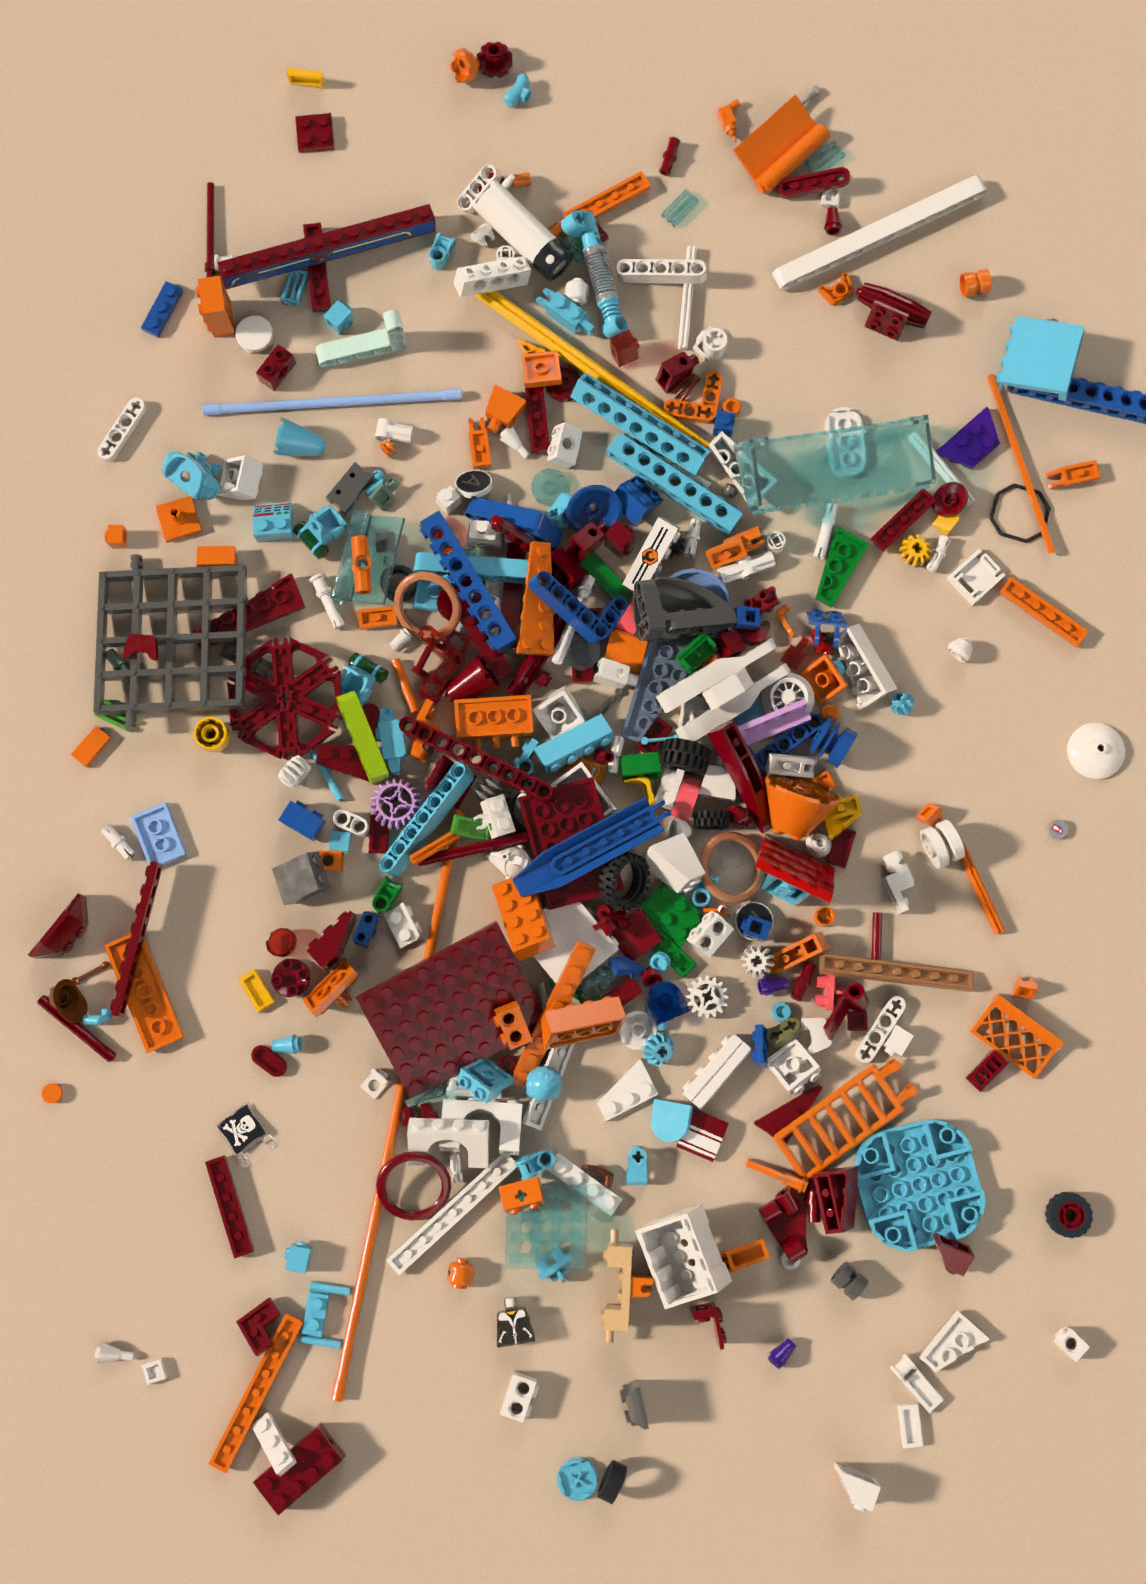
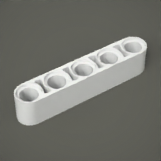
M623 259L616 266L618 277L623 283L700 284L707 279L706 264L702 260ZM660 270H665L664 273H658ZM679 270H683V271H684V272H682V273H676V272L679 271ZM697 270H701V271H702L701 273H698V274L695 273Z

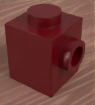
M736 628L730 631L725 629L719 632L718 637L714 640L722 658L739 656L746 649Z

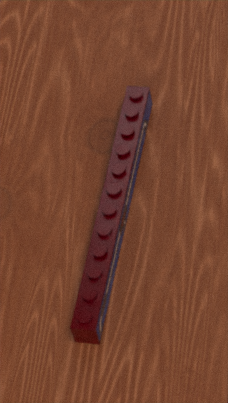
M430 204L219 261L217 264L223 284L227 290L436 232L435 217Z

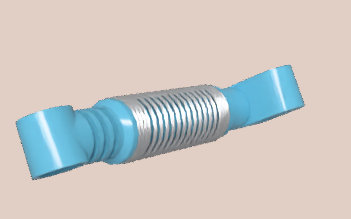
M574 210L561 221V227L567 235L581 237L584 246L583 256L588 274L590 275L589 278H591L593 293L604 319L603 333L608 339L613 340L628 330V323L620 312L618 304L620 299L606 247L601 242L594 213Z

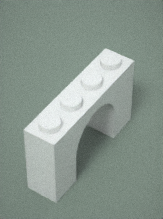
M448 1097V1099H443L441 1119L468 1120L477 1114L489 1115L498 1122L501 1129L499 1154L519 1155L523 1106L518 1101L508 1100L507 1103H501L499 1100L493 1099L485 1104L483 1101L476 1100L475 1098L460 1100L458 1097ZM440 1140L439 1148L440 1151L460 1152L461 1143L453 1140Z
M409 1118L407 1130L408 1152L417 1151L430 1155V1146L440 1140H453L466 1147L468 1151V1168H488L489 1120ZM409 1161V1166H429L424 1162Z

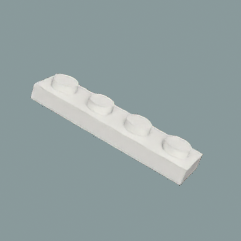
M560 1153L556 1154L553 1166L547 1169L610 1216H612L623 1200Z

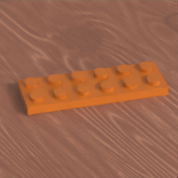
M132 934L104 945L117 980H120L121 977L120 966L122 961H125L127 954L125 953V947L127 942L130 941ZM144 937L127 1005L146 1053H151L183 1039L185 1036Z

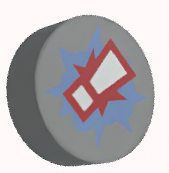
M1062 820L1050 822L1047 826L1048 835L1053 839L1065 837L1068 833L1067 824Z

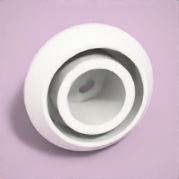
M958 638L948 644V651L955 659L966 662L970 660L973 651L972 643L967 638Z
M675 818L670 822L668 827L669 838L681 833H685L687 839L690 838L692 828L689 823L680 818Z
M822 832L810 834L805 842L807 852L815 858L825 857L830 852L832 846L829 837Z

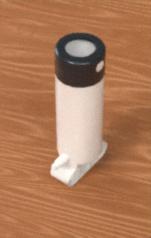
M485 165L457 200L459 209L468 214L477 212L521 256H525L526 260L547 281L557 279L570 265L573 258L572 252L507 191L515 176L510 174L500 184L502 179L500 170L492 165ZM494 171L493 177L489 179V173ZM482 185L481 192L477 194V188ZM470 200V206L466 208L465 204Z

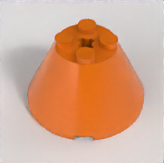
M767 774L765 778L770 819L773 826L772 831L777 834H789L794 840L802 841L803 837H808L841 801V796L838 793H835V795L830 793L829 787L817 783L819 787H816L812 780L803 777H782L776 774Z

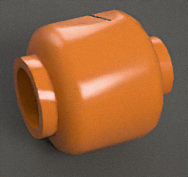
M457 1258L456 1262L449 1264L447 1281L451 1284V1287L467 1289V1286L473 1283L474 1266L468 1263L469 1259Z

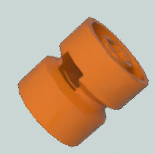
M978 270L975 274L973 272L962 273L959 279L962 296H975L976 292L979 295L990 293L992 279L989 270Z

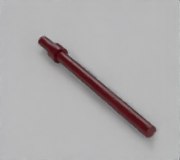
M212 182L207 183L206 278L213 277L216 272L214 267V183Z

